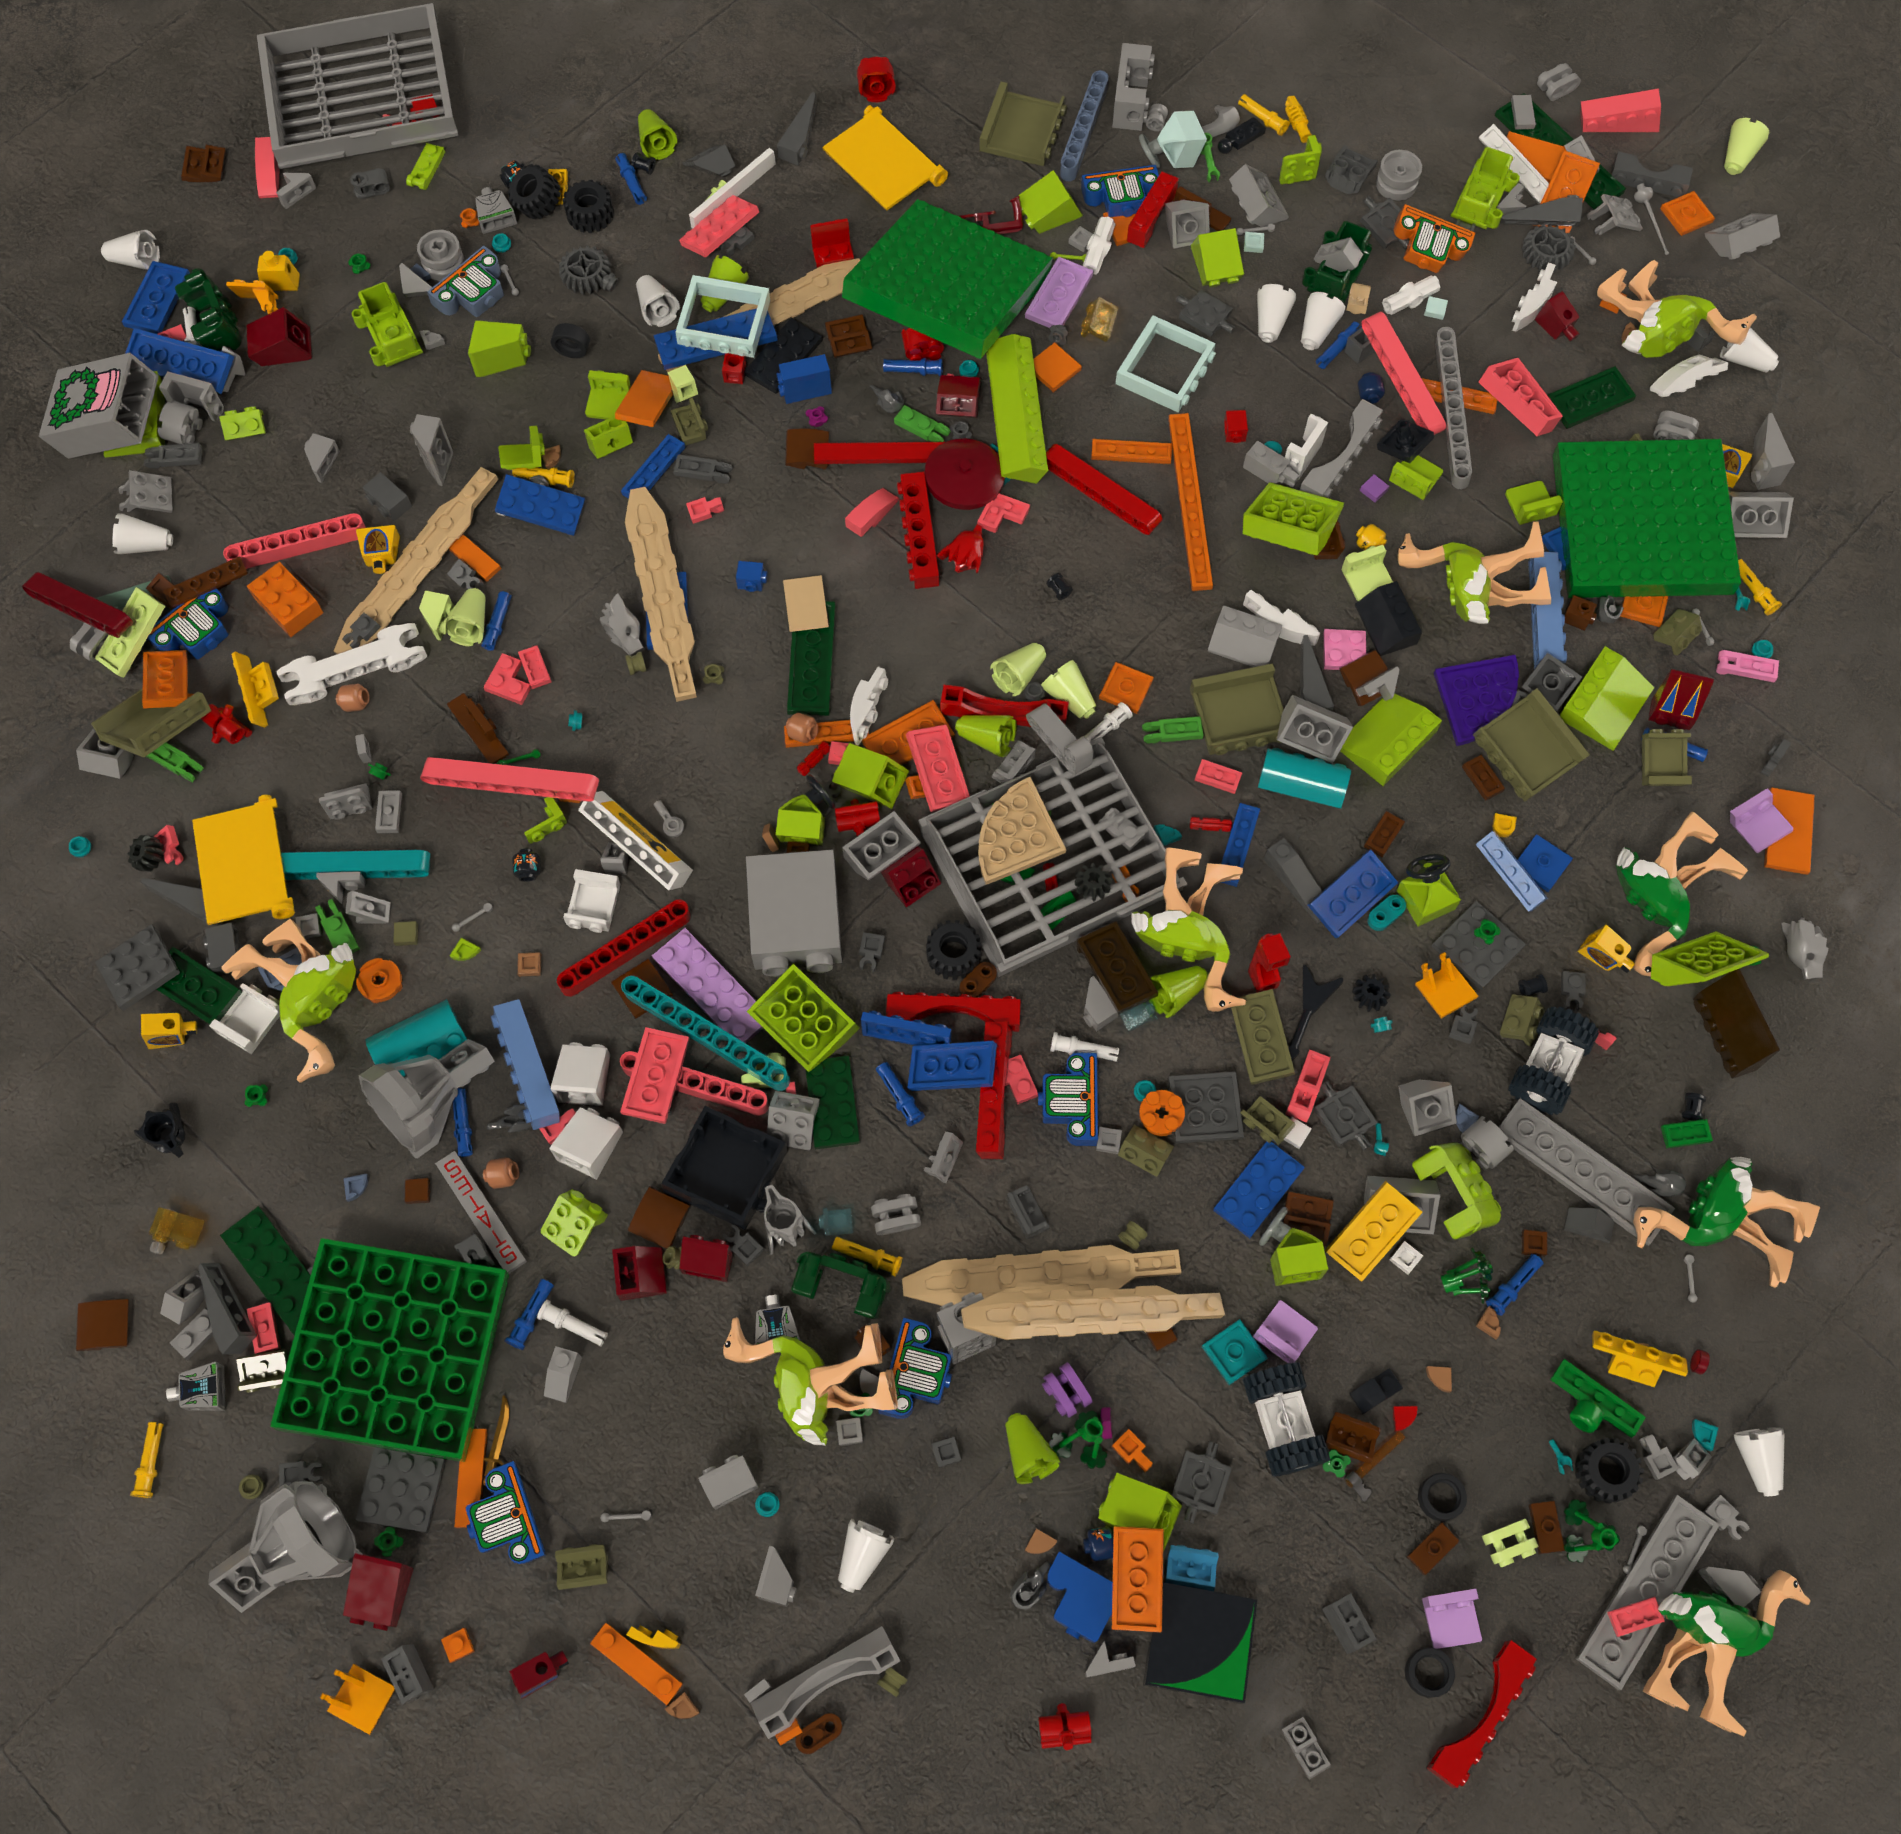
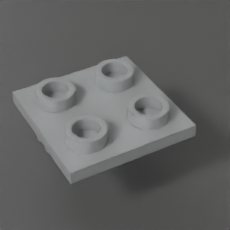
M1603 194L1601 198L1604 203L1587 214L1588 220L1590 218L1595 220L1608 211L1612 214L1610 219L1595 228V234L1599 233V235H1602L1615 226L1636 231L1643 229L1640 224V218L1632 208V203L1626 198Z
M129 470V480L125 485L119 487V493L122 494L123 491H126L129 497L125 502L119 504V510L123 511L124 508H127V512H130L135 508L172 513L171 477Z

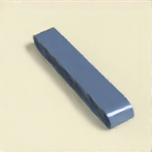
M1099 70L1094 72L1089 82L1061 159L1060 177L1064 181H1073L1077 177L1107 94L1109 76L1105 71Z

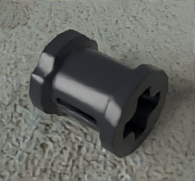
M636 152L633 155L631 166L635 170L640 169L651 175L656 165L655 158H647Z
M1061 573L1054 574L1046 583L1056 593L1058 600L1067 598L1073 591L1072 587L1065 583Z
M1542 974L1536 975V978L1522 979L1518 982L1522 996L1530 997V995L1539 992L1543 994L1548 991L1546 979Z
M1686 1093L1684 1097L1686 1107L1685 1111L1682 1112V1117L1690 1121L1703 1120V1114L1701 1113L1706 1097L1698 1093Z

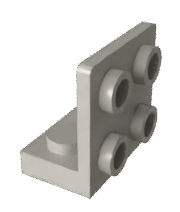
M366 783L325 793V797L319 798V803L330 819H342L347 815L363 814L367 810L373 809L369 788Z
M775 1091L769 1106L767 1134L786 1142L788 1147L810 1150L814 1118L820 1099Z

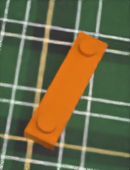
M608 1623L603 1625L590 1643L666 1705L670 1704L683 1686V1683Z

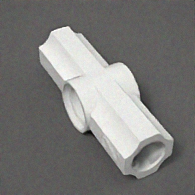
M1101 217L1098 220L1095 232L1089 239L1086 247L1088 252L1083 266L1093 270L1095 275L1099 272L1103 259L1111 247L1110 239L1115 223L1110 217Z
M1431 275L1415 284L1413 282L1406 283L1399 292L1383 299L1384 311L1387 315H1393L1407 307H1417L1423 299L1440 291L1438 278Z

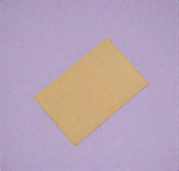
M822 575L783 580L790 632L829 627Z

